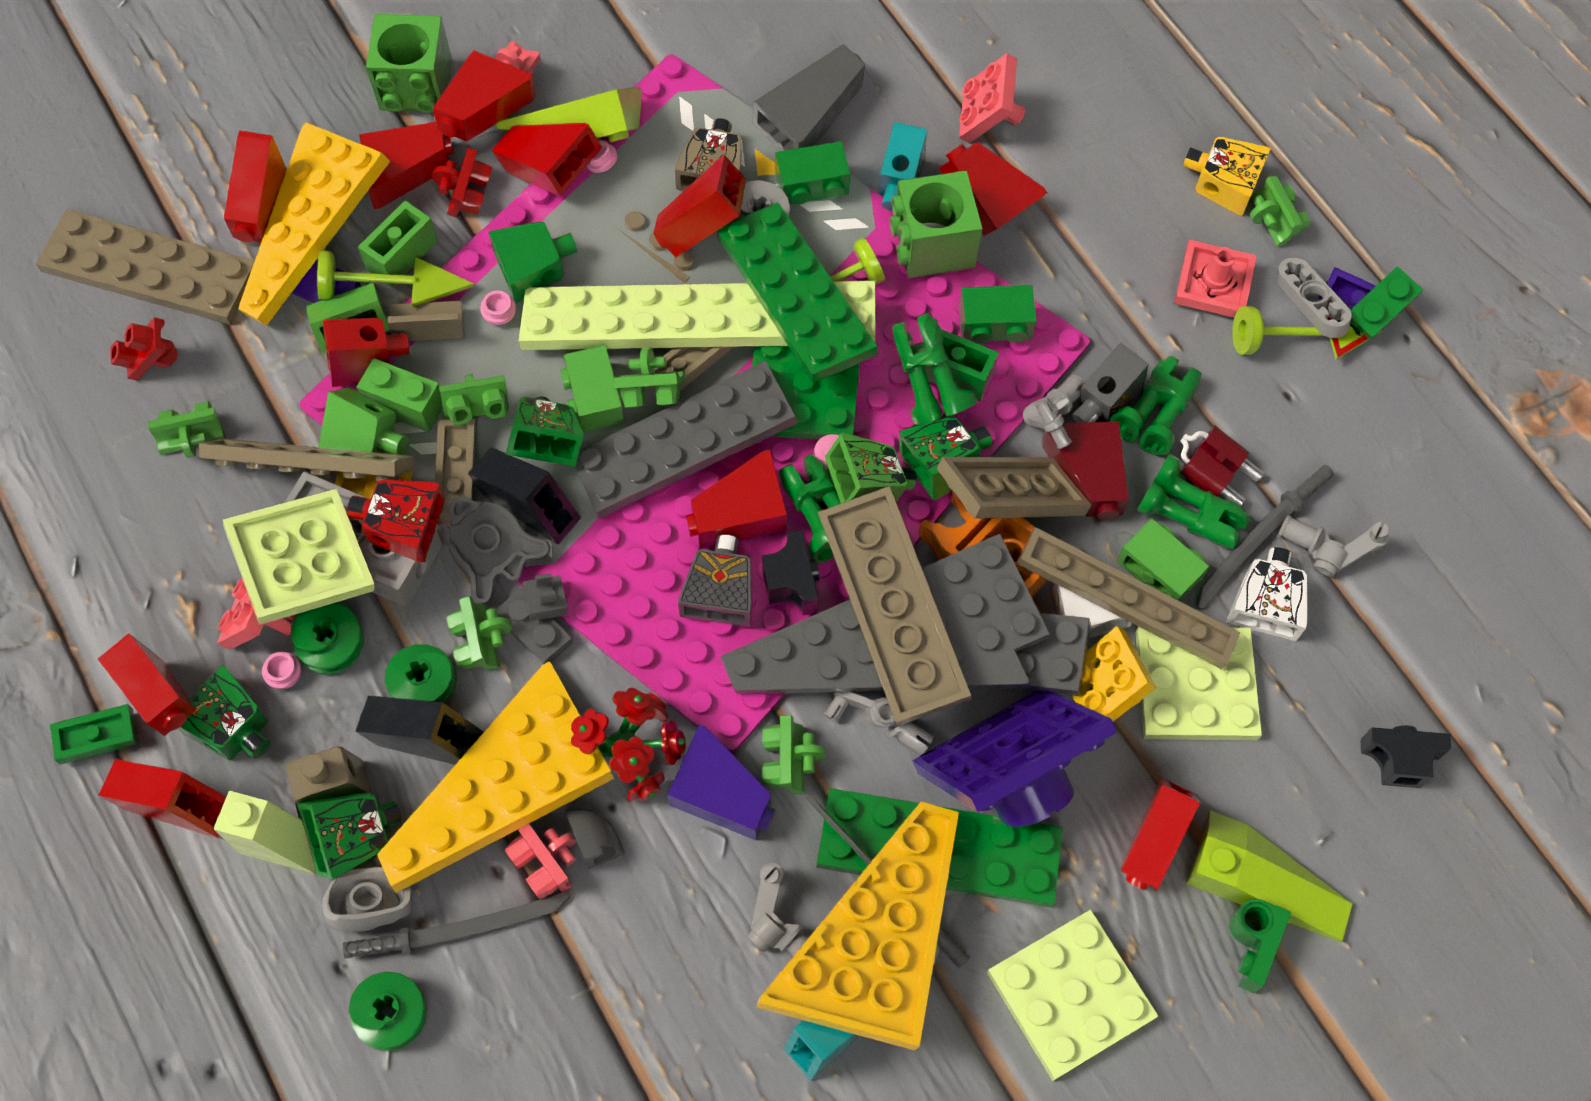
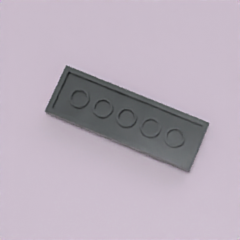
M763 361L581 449L575 468L598 517L601 519L797 424V419L767 362Z

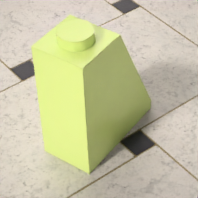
M233 791L228 792L214 826V830L242 855L312 874L316 873L302 820L269 801Z

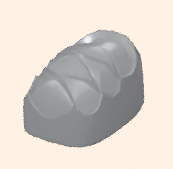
M383 867L349 870L332 880L323 897L322 909L325 922L335 931L345 933L368 931L378 926L392 924L411 913V886L395 893L390 886Z

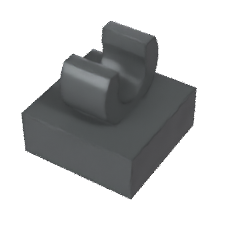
M551 573L537 575L534 580L523 581V593L530 621L567 615L568 606L560 575L553 577Z

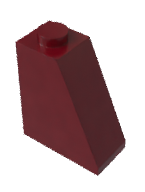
M1119 422L1063 423L1062 425L1072 442L1061 449L1057 448L1050 432L1044 431L1042 447L1048 457H1053L1091 504L1085 516L1097 517L1101 520H1110L1122 516L1129 498Z

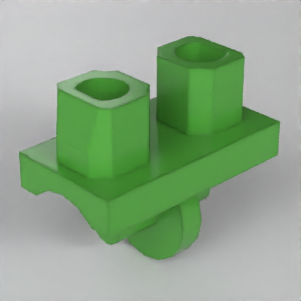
M1269 176L1264 187L1251 197L1255 208L1251 211L1250 218L1255 224L1265 223L1276 246H1285L1293 236L1302 234L1311 221L1306 212H1297L1295 210L1293 202L1295 201L1296 194L1291 185H1282L1277 176Z
M645 347L641 349L639 359H629L630 370L641 369L642 374L613 377V389L620 388L625 408L646 405L644 386H655L657 405L676 404L679 402V383L686 382L685 371L655 373V368L666 367V357H654L652 348Z
M473 374L465 375V382L439 386L444 419H451L455 426L468 424L472 417L486 415L491 419L505 417L506 411H509L504 375L474 380Z
M209 402L195 404L192 412L180 415L172 409L159 412L157 420L148 421V429L156 441L160 455L183 450L187 458L195 457L196 447H199V443L219 438L226 439L214 407L212 408Z
M471 596L460 599L461 609L447 616L448 627L451 633L456 637L467 635L468 643L454 649L455 663L465 670L479 666L489 671L500 668L496 647L504 645L502 636L511 631V621L505 617H498L497 609L495 608L488 609L485 604L474 603Z
M792 715L780 716V724L763 728L762 742L764 749L768 752L780 751V762L764 763L762 766V781L768 787L785 788L793 795L804 794V773L815 772L814 762L823 760L826 757V749L823 746L814 745V734L804 733V726L793 722Z

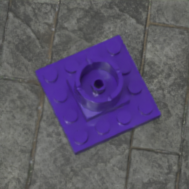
M1035 691L912 760L919 775L977 813L995 808L999 818L1006 825L1012 827L1026 826L1050 817L1052 811L1059 812L1069 804L1074 796V789L1065 771V767L1071 763L1072 758L1084 751H1093L1103 746L1105 739L1116 734L1117 731L1112 719L1055 693Z

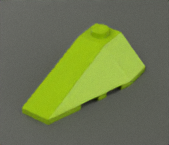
M640 87L615 89L502 120L496 126L497 129L510 130L512 126L586 123L589 124L596 138L608 136L610 142L630 138L628 131L639 128L642 92Z
M1211 810L1208 812L1186 884L1240 905L1251 899L1264 900L1290 911L1291 915L1288 923L1337 942L1343 941L1352 908L1350 901L1250 825Z

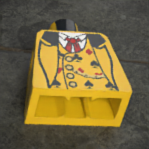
M1217 137L1209 154L1190 147L1183 167L1201 173L1195 188L1198 194L1237 215L1243 216L1271 148L1225 137Z

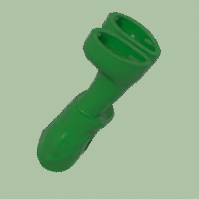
M929 313L918 316V325L924 340L923 342L914 344L912 334L906 322H900L892 326L894 341L902 362L904 373L908 372L914 392L915 406L910 411L914 425L933 422L943 416L942 407L932 392L924 366H931L946 416L962 412L978 402L973 390L960 388L955 381L948 363L949 357L943 346V331L938 324V320Z
M1173 356L1160 360L1153 368L1151 380L1143 389L1142 396L1133 408L1121 406L1115 410L1110 418V422H1119L1121 438L1126 442L1133 443L1141 433L1156 405H1163L1158 416L1145 430L1139 441V447L1149 454L1167 455L1172 450L1175 443V434L1170 428L1177 415L1185 411L1188 402L1197 390L1202 376V372L1191 367L1182 380L1173 377L1175 368L1179 363V360Z
M1169 453L1136 511L1147 516L1157 514L1188 526L1187 532L1190 534L1200 535L1221 547L1234 549L1240 538L1239 533L1235 529L1246 528L1251 520L1249 514L1237 503L1221 499L1210 491H1203L1184 480L1180 476L1181 461ZM1166 493L1197 507L1198 513L1170 499Z
M810 454L803 458V466L811 481L810 483L804 484L792 464L781 468L779 476L796 511L803 513L811 527L813 536L808 545L811 559H815L817 563H824L834 558L818 515V512L822 510L817 503L825 502L828 508L841 503L829 468L823 463V460Z

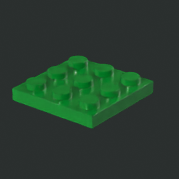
M754 346L752 367L763 361L767 362L797 419V424L772 436L819 440L823 436L830 434L840 435L841 433L853 435L860 363L816 383H812L789 346Z

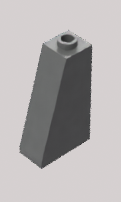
M844 44L755 100L753 125L781 151L814 146L861 89L865 63L859 55L851 52Z

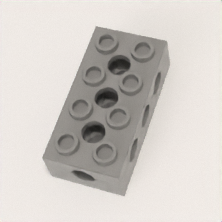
M303 472L284 503L337 489L347 513L350 498L353 495L363 496ZM349 518L374 581V591L372 593L408 607L443 546L437 530H435L425 563H421L370 543L362 530L363 520Z

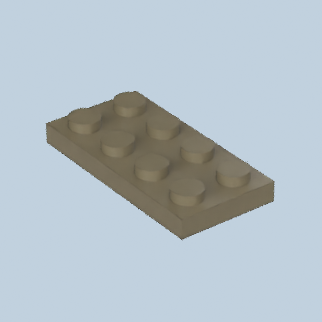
M942 457L936 468L945 479L948 487L955 492L964 504L966 511L974 518L1085 516L1091 507L1090 502L1053 457Z

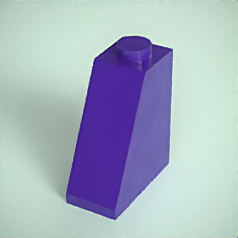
M699 725L668 792L669 805L756 840L760 830L767 832L775 813V809L770 808L771 794L706 727Z

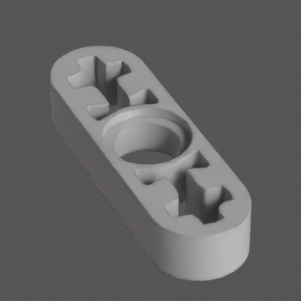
M1288 258L1282 261L1278 269V286L1322 335L1330 338H1338L1345 335L1349 330L1352 313L1346 304L1305 260ZM1308 293H1317L1323 299L1318 302H1312L1304 296Z

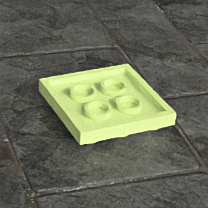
M337 489L223 519L224 530L259 625L374 591V581Z
M1140 627L1136 629V650L1157 687L1140 701L1143 739L1259 740L1262 734L1251 628H1233L1240 632V635L1227 666L1222 669Z
M1091 909L987 971L988 976L1052 1081L1158 1017Z

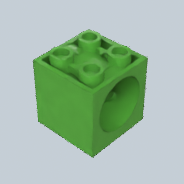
M374 14L366 70L379 110L391 112H433L434 105L449 85L452 57L442 17L433 15Z
M967 171L898 181L897 195L891 198L894 216H890L889 223L892 236H898L899 245L896 247L897 259L900 266L905 265L907 277L912 278L975 268L982 225ZM923 223H937L945 227L932 228L923 225Z

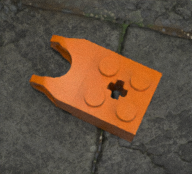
M952 490L950 501L958 509L960 516L966 523L962 526L951 528L924 520L919 525L918 534L932 549L938 561L1000 534L1031 597L1047 581L1042 576L1017 564L1031 532L1035 529L1032 524L1022 517L974 518L966 511L964 504Z

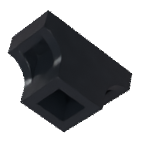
M802 530L787 533V543L780 551L762 555V573L769 604L790 602L801 610L802 615L817 613L818 595L814 583L820 581L817 562L815 559L809 560Z
M1408 725L1396 726L1393 729L1372 727L1360 739L1361 754L1370 756L1378 763L1381 770L1382 785L1422 788L1434 777L1433 760H1439L1451 750V734L1417 731L1416 727Z

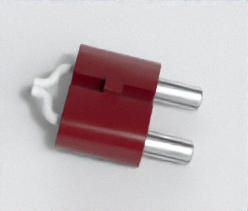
M1216 425L1208 433L1198 431L1192 436L1185 434L1180 440L1183 444L1181 457L1185 462L1180 469V473L1203 491H1210L1215 496L1220 494L1226 500L1233 501L1241 507L1245 502V498L1228 485L1235 475V471L1240 469L1255 482L1263 477L1264 472L1246 459L1250 452ZM1200 436L1204 437L1195 448L1194 453L1188 458L1189 444L1187 441H1194Z

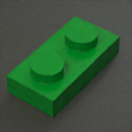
M1397 266L1350 310L1352 313L1350 323L1371 341L1418 297L1423 289Z
M129 704L50 724L54 760L60 765L138 744L134 712Z

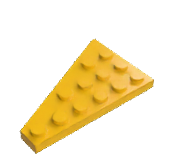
M305 122L299 133L238 309L265 326L269 324L317 260L319 251L326 248L390 161L383 153Z
M550 661L539 668L377 854L390 886L395 893L614 779L598 747L592 754L586 755L579 748L572 746L571 738L574 734L571 730V724L580 714Z
M921 801L760 996L756 1008L915 1051L918 1049L921 1042L959 812Z

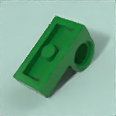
M1251 899L1243 903L1233 913L1229 922L1232 936L1241 944L1252 948V951L1248 949L1245 951L1239 963L1237 972L1243 975L1238 987L1254 994L1264 986L1290 918V911L1264 900ZM1245 914L1257 917L1261 925L1260 931L1252 930L1247 926Z

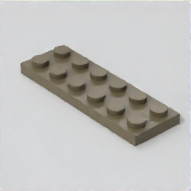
M66 209L37 260L36 266L40 272L231 325L238 311L255 261Z
M890 486L819 511L820 521L896 725L899 726L971 700V693Z

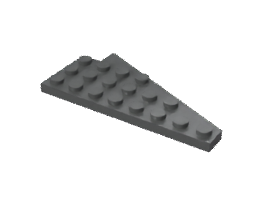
M1001 535L993 536L923 567V573L968 688L999 689L1025 688L1030 686V681L1016 652L1048 639L1050 633ZM850 600L720 656L736 694L884 691Z

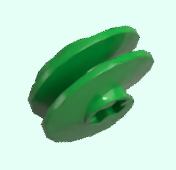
M336 602L299 613L291 625V641L296 654L303 665L312 672L328 675L347 669L360 656L364 645L363 630L356 616L347 607Z
M414 644L401 649L391 658L385 669V685L391 698L444 703L455 690L457 672L450 658L441 649L428 644ZM424 674L425 679L418 682L416 677Z
M386 971L373 974L359 983L350 997L348 1010L352 1027L360 1040L376 1050L396 1051L408 1046L420 1035L426 1023L427 1004L424 994L414 981L401 973ZM385 1005L396 1010L392 1018L381 1013Z

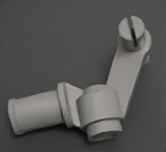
M1077 375L1069 376L1058 389H1052L1046 397L1030 403L1023 411L1025 423L1030 427L1042 428L1044 431L1050 432L1058 449L1066 447L1072 442L1062 425L1064 423L1062 415L1069 413L1072 409V404L1081 396L1082 386L1078 390L1077 387L1084 380Z
M1287 515L1278 533V537L1285 538L1307 548V553L1311 554L1315 561L1313 568L1323 575L1334 577L1336 572H1339L1371 551H1378L1385 546L1389 539V528L1387 524L1381 526L1382 522H1377L1365 533L1344 546L1337 541L1330 540L1323 527L1320 526L1319 529H1316Z
M834 692L835 698L823 714L825 717L830 718L831 721L838 723L839 718L848 705L865 710L867 721L872 726L889 727L886 737L889 739L895 737L914 750L919 756L928 749L929 746L925 745V743L928 742L930 744L934 736L912 721L897 726L887 698L871 700L855 694L856 692Z
M767 863L760 870L761 881L751 923L752 931L747 936L763 952H766L771 947L781 951L786 949L794 956L809 937L802 931L804 927L801 924H786L774 913L780 886L784 879V870L777 863Z

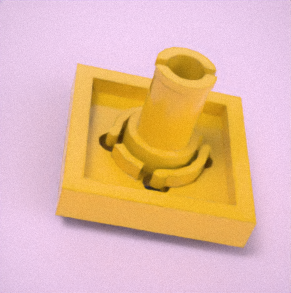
M1116 626L1087 650L1080 696L1072 695L1075 703L1103 714L1114 722L1131 707L1139 704L1145 696L1157 687L1127 632ZM1100 661L1098 668H1095L1096 663Z

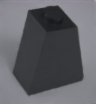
M490 447L468 472L470 478L486 498L495 504H500L509 509L517 519L557 545L560 544L581 519L548 471L511 455H506V453Z
M369 695L355 731L377 746L454 765L457 764L484 733V731L443 702Z

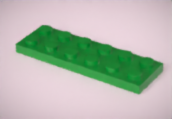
M779 202L736 219L716 231L717 238L812 383H816L878 355V346Z
M829 788L826 811L874 859L919 803ZM946 808L959 812L946 890L1048 908L1054 906L1063 827L1041 823L1012 827L1002 822L999 816ZM824 819L816 868L861 875L868 865Z

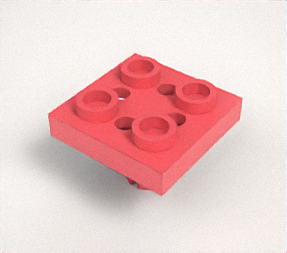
M1006 53L964 84L962 89V112L959 118L960 139L971 143L1003 119L1013 126L1021 122L1025 115V107L1014 102L1017 58Z
M1189 240L1185 250L1174 304L1234 318L1241 306H1247L1257 255L1232 250L1228 247H1219ZM1210 293L1211 296L1215 295L1216 297L1211 298L1207 294Z
M241 577L232 592V597L236 598L231 610H227L219 622L218 630L221 631V634L216 644L231 650L259 636L263 625L279 631L285 636H289L291 634L292 622L298 614L259 625Z

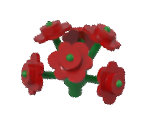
M628 688L626 692H615L612 698L615 705H617L616 713L624 717L617 732L607 735L605 732L609 725L607 715L603 713L597 714L595 710L588 709L584 713V717H576L571 724V730L574 734L571 738V744L579 748L586 755L592 754L596 750L597 744H599L602 756L604 758L611 757L609 766L613 771H618V778L621 781L630 783L637 779L639 784L628 792L627 800L632 802L640 798L644 802L654 798L661 790L660 784L665 781L663 772L645 778L649 773V766L647 764L651 763L654 759L652 748L661 747L663 753H665L667 764L674 765L676 760H680L681 753L685 750V736L682 730L677 729V724L674 720L667 722L669 715L665 711L666 705L659 696L650 692L644 694L635 688ZM655 718L663 722L661 730L663 739L641 740L635 736V732L645 723L646 719L651 720Z

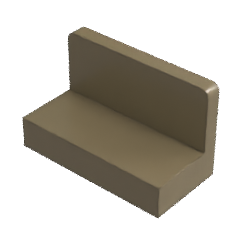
M427 302L412 307V303L390 304V316L388 317L390 334L406 333L408 341L464 339L462 302Z

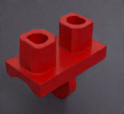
M467 148L459 172L455 169L456 163L453 161H447L445 166H437L433 170L432 179L439 185L438 191L441 194H448L449 189H454L447 215L457 218L459 210L478 214L484 193L468 188L467 185L470 182L486 188L492 166L475 160L477 150Z
M154 317L147 326L131 323L126 328L124 334L125 342L116 340L111 345V364L127 368V379L138 381L152 365L159 368H168L177 360L178 354L173 342L161 338V329L165 326V321Z

